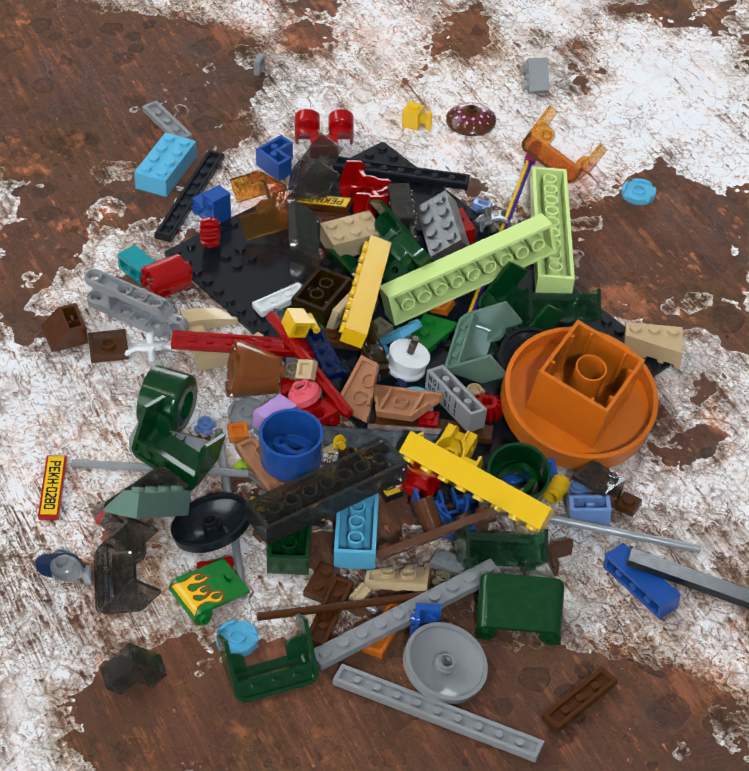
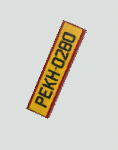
M47 455L38 511L39 520H59L67 456Z

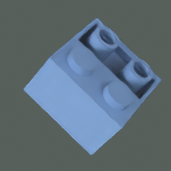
M565 494L568 518L610 526L612 512L610 495Z

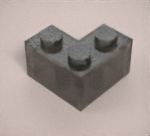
M131 643L124 646L101 668L106 689L121 695L136 682L153 688L167 675L161 654Z

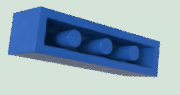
M625 543L606 553L603 568L658 619L663 618L678 608L681 594L675 587H672L663 578L626 565L631 548Z

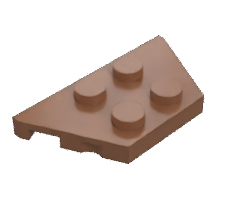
M376 384L374 391L377 417L411 422L444 399L443 393L378 384Z

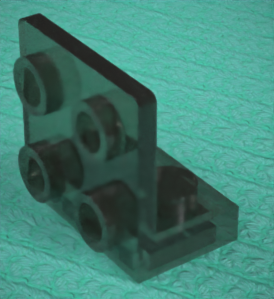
M594 460L572 474L573 480L603 497L610 495V498L616 501L621 497L626 478L617 472L608 469L600 462Z

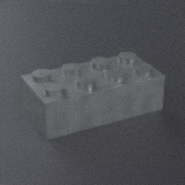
M446 190L416 207L427 248L434 261L470 245L457 203Z

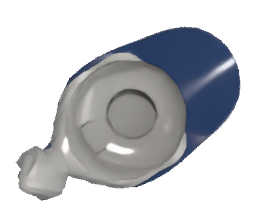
M57 549L53 553L40 555L35 560L36 569L43 576L65 582H74L82 578L85 584H93L91 579L93 575L92 568L89 565L82 564L80 559L71 551Z

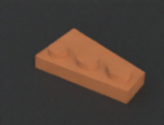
M361 355L340 394L354 410V414L351 416L368 424L379 364Z

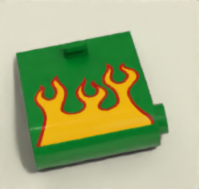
M224 558L174 579L169 585V591L197 626L206 625L210 622L213 609L250 594V590Z

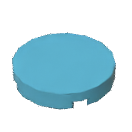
M636 178L630 182L626 181L622 185L621 195L623 199L631 204L646 205L655 199L656 188L652 186L651 182Z
M231 620L225 622L217 630V635L221 634L228 640L230 653H237L245 657L250 655L258 645V631L248 621L238 622V620ZM216 636V646H217L218 649H219V645H218V641H217V636Z

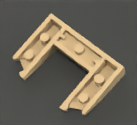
M193 308L180 310V315L186 318L189 323L188 331L206 332L205 329L238 323V319L235 316L231 317L226 309ZM192 351L198 371L227 366L229 353Z

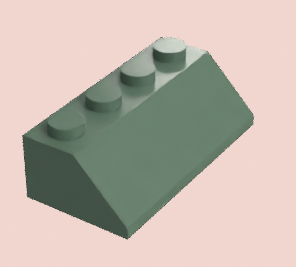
M163 485L158 487L145 486V489L142 487H132V490H123L104 508V512L135 519L187 516L189 514L191 491L183 490V486L171 485V487Z

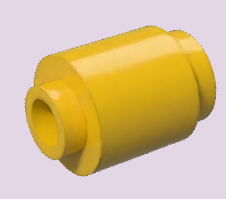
M559 474L552 477L544 495L546 501L556 504L563 499L570 488L568 478Z

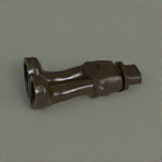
M371 320L366 337L371 345H368L365 339L362 348H360L361 355L379 364L378 375L387 374L390 372L389 361L386 357L384 346L380 344L377 337L378 327Z

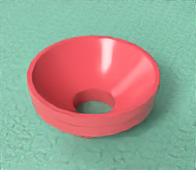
M303 379L292 384L287 399L295 403L297 409L306 408L320 398L322 389L317 382Z

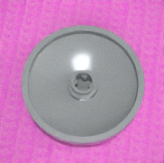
M445 622L423 625L410 636L404 647L403 665L405 672L413 686L430 699L447 704L463 703L473 698L486 681L488 663L481 645L470 633L456 625Z

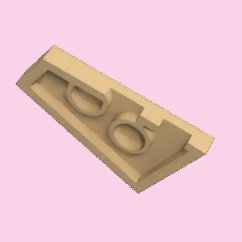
M431 562L424 563L423 567L413 568V564L405 565V568L395 570L392 567L367 570L364 584L372 590L427 591Z

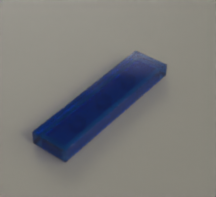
M316 320L321 331L315 334L312 329H309L306 338H304L316 361H318L321 370L329 380L345 377L346 371Z

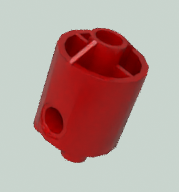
M174 254L141 268L143 276H140V282L143 287L146 286L149 292L164 298L190 288L193 271L188 261H184L179 254Z

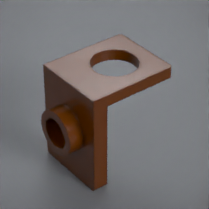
M572 538L546 545L545 560L554 576H558L560 562L558 558L572 554Z

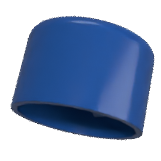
M283 409L272 413L263 421L259 431L260 461L264 470L269 475L281 481L296 482L307 479L318 471L323 461V428L320 421L314 415L300 409Z

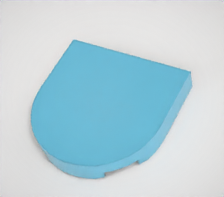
M419 319L413 320L407 325L399 327L380 338V342L382 345H386L395 340L403 339L422 327Z

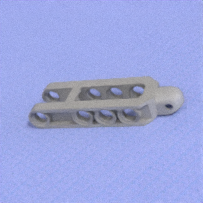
M91 269L85 273L86 284L95 288V290H91L87 294V303L91 308L142 331L154 332V336L158 338L163 337L167 333L172 335L173 330L188 331L189 323L187 319L177 314L176 309L169 300L98 269ZM98 277L96 280H91L90 278ZM95 297L101 298L97 301L92 300ZM137 297H144L143 300H136ZM159 304L158 307H152L151 305ZM130 311L129 314H123L122 312ZM140 317L146 318L143 321L137 320ZM155 324H160V325H161V326L158 327V328L153 327V325H155Z

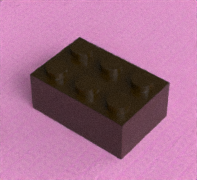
M319 266L291 298V308H304L307 314L312 313L316 322L325 326L329 321L332 310L350 292L351 278Z

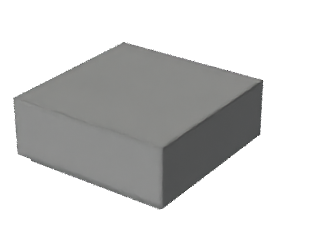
M259 53L254 60V75L260 76L265 68V54Z

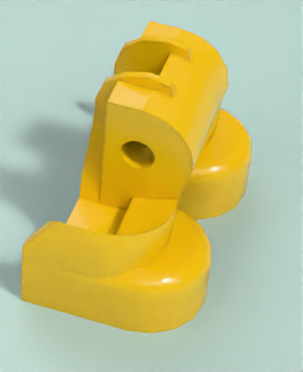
M449 423L435 444L480 469L483 466V456H479L477 461L470 459L475 451L478 435L471 431H467L466 434L459 432V426ZM424 432L418 433V435L424 438ZM449 481V483H450L453 487H455L456 484L453 483V482H451V481Z

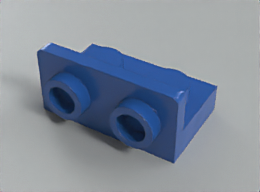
M416 603L415 612H411L410 636L423 625L441 622L442 604Z

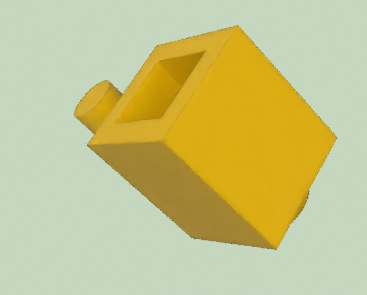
M409 101L403 109L402 126L417 131L422 124H425V130L429 131L432 129V111H426L425 115V105Z
M304 308L286 309L281 324L288 337L306 338L309 329H312L315 334L321 331L312 313L307 314Z

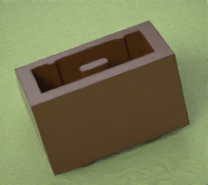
M77 303L58 307L42 324V330L51 352L88 344L86 325Z

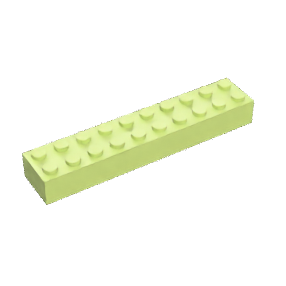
M532 167L530 177L531 218L542 213L552 223L557 253L534 263L535 293L572 296L575 275L567 169Z
M541 213L380 285L385 315L396 326L493 282L509 261L521 267H526L557 253L552 223Z

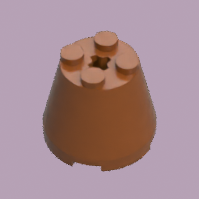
M235 340V343L231 346L227 362V379L229 381L225 382L226 397L241 398L278 394L280 390L279 377L282 378L284 374L282 357L247 342Z

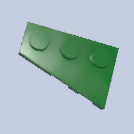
M424 313L420 320L422 327L414 331L412 337H419V343L430 353L440 341H445L452 331L455 332L457 322Z

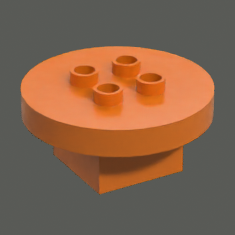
M577 320L572 327H560L543 331L525 341L510 359L503 378L500 397L505 420L510 430L521 443L537 448L547 459H554L557 466L573 470L593 471L607 469L623 463L639 451L648 438L657 417L658 391L653 376L644 363L645 359L638 356L632 349L616 338L596 331L580 320Z

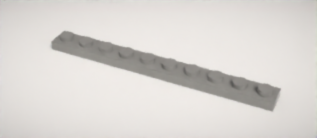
M488 559L314 648L318 667L322 671L411 625V612H415L416 603L442 604V609L479 590L481 575L502 572L491 559Z
M341 664L333 678V685L535 763L544 747V740L442 701L430 699L421 693L345 664Z

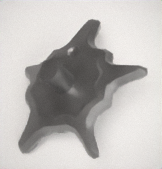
M483 206V214L471 221L473 225L479 227L481 233H483L487 226L490 233L495 232L496 227L494 223L497 222L509 224V220L504 217L507 211H490L488 206Z

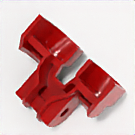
M302 109L295 113V143L298 144V139H310V158L319 159V154H329V159L338 156V139H350V144H353L354 116L352 112L345 109L332 111L328 117L329 134H320V115L317 111Z
M346 160L340 178L339 190L341 197H352L353 215L369 210L373 217L375 214H380L370 204L369 201L371 199L382 200L389 209L397 203L399 194L396 188L393 187L391 180L366 175L364 173L366 166L361 160Z

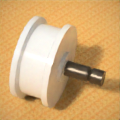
M413 336L412 339L395 340L390 345L389 354L386 356L389 361V373L393 377L403 379L406 382L420 380L424 376L425 367L430 361L428 350L419 343V337Z

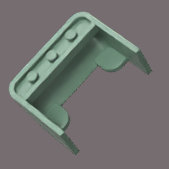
M507 301L464 314L457 323L445 367L452 374L480 384L503 378L505 370L491 354L487 355L491 342L501 340L504 337L506 328L521 324L523 320Z

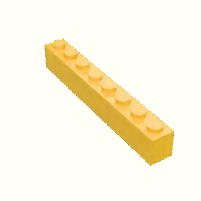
M371 235L369 241H365L361 250L363 252L360 255L352 282L354 286H352L349 297L352 298H349L347 301L346 310L342 317L343 321L339 328V332L342 333L340 337L341 342L358 348L363 346L368 334L391 247V242Z
M410 431L399 453L404 455L403 460L412 465L414 462H417L421 465L420 469L428 474H431L432 471L437 473L439 480L446 484L449 481L455 483L454 488L463 493H466V491L473 493L472 498L481 503L484 500L491 503L490 507L494 506L495 511L499 513L502 510L509 513L507 517L517 523L519 520L527 523L525 527L535 533L537 529L541 532L544 531L555 511L544 503Z

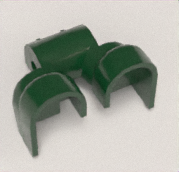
M402 230L391 242L390 253L393 256L385 266L383 278L386 282L392 281L432 263L434 260Z

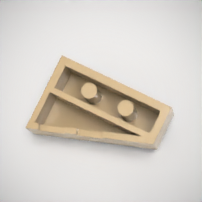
M626 322L624 344L640 357L646 358L648 356L657 359L658 363L663 364V362L673 364L674 368L680 369L683 353V327Z

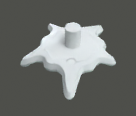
M147 332V340L136 342L133 347L126 350L125 355L128 356L138 351L148 352V361H155V351L169 349L176 352L177 350L171 349V344L165 340H154V332Z

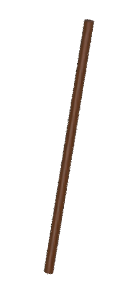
M477 590V591H475V592H473V593H471V594H477V593H479V590ZM424 592L257 612L256 615L257 621L295 617V614L298 613L303 616L404 603Z

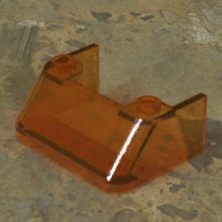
M549 105L523 139L522 149L546 168L567 169L568 184H574L593 170L608 149L599 143L589 157L583 156L576 163L571 161L550 145L555 138V132L548 125L558 111Z
M258 170L230 179L237 203L267 194L268 199L260 200L255 206V212L239 216L246 240L281 231L296 224V216L285 183Z

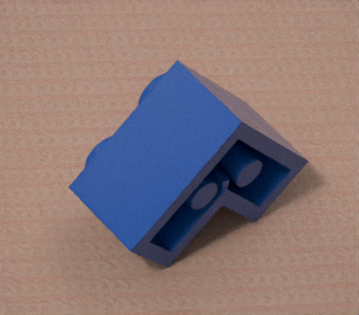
M280 135L256 148V165L278 181L292 174L293 142Z
M218 185L193 197L192 210L194 214L202 219L207 217L217 218L219 223L230 219V193L221 185Z

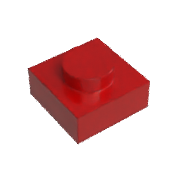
M427 411L418 418L417 427L437 428L440 412Z

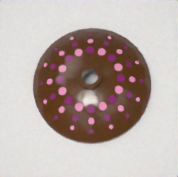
M465 102L452 107L448 111L446 122L448 127L458 134L480 136L493 130L496 125V116L490 108L483 104Z

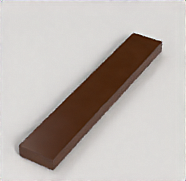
M376 416L375 424L417 427L418 418L411 422ZM439 418L438 429H446L450 423L459 426V432L466 434L467 431L457 421ZM485 425L484 428L472 432L478 435L477 443L491 444L493 425Z

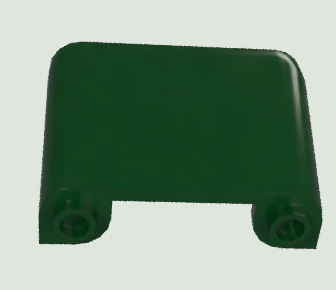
M485 573L481 575L475 638L490 640L497 635V630L540 633V640L543 643L560 646L564 582L550 577Z

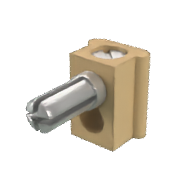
M363 582L360 583L349 596L348 601L368 599L371 589ZM376 606L365 608L373 614L378 612Z

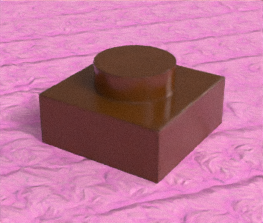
M624 491L616 502L615 509L633 517L642 505V499Z

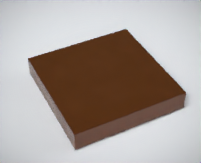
M125 329L88 333L91 363L129 359V355H125L126 350H128Z

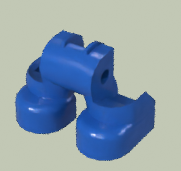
M454 487L450 488L449 493L456 510H447L441 490H438L436 497L433 498L443 525L456 521L457 516L467 512L469 515L475 514L479 505V501L472 498L473 493L468 492L456 495ZM417 488L413 490L411 504L415 515L417 513L413 502L420 500ZM474 525L441 539H451L453 541L456 537L465 536L467 538L468 535L475 533L476 526Z

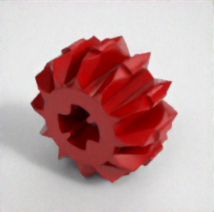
M213 217L202 219L199 231L202 246L208 248L218 247L221 240L219 220Z
M484 392L482 395L477 394L475 398L487 409L485 422L489 424L492 421L498 422V419L503 415L499 396H493L492 393L488 395Z

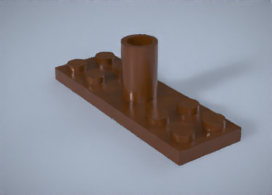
M432 496L413 502L424 533L412 538L410 535L403 536L398 539L399 543L393 545L388 542L378 546L379 550L376 551L377 558L380 562L493 519L496 516L494 506L490 508L488 505L476 509L475 514L469 515L468 512L457 516L456 521L443 525Z

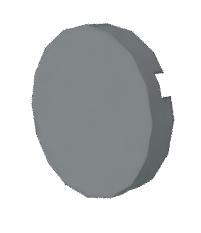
M250 397L240 398V401L237 402L235 400L228 407L229 422H247V428L253 429V412L256 408L262 406V402Z

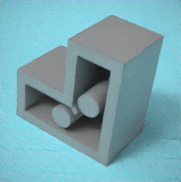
M548 57L528 58L521 65V75H524V88L527 89V93H547L549 91Z

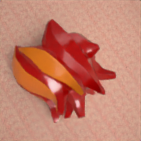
M414 462L413 468L408 464L405 465L406 475L398 471L404 484L396 485L395 488L402 489L410 496L407 504L411 503L412 493L415 488L418 490L420 499L433 496L434 493L441 490V480L437 478L438 474L433 471L431 474H428L421 470L416 462Z

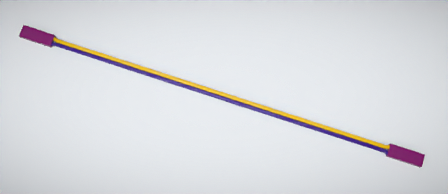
M531 141L524 159L525 166L505 215V218L509 220V224L530 169L537 161L542 143ZM502 222L499 232L507 229L509 224ZM486 285L476 289L468 312L477 309L478 300L483 294Z

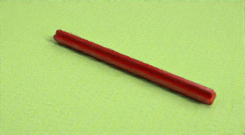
M270 311L266 315V319L298 359L313 360L296 338L288 337L281 324L282 320L275 312ZM317 365L315 381L341 414L346 418H350L354 414V410Z

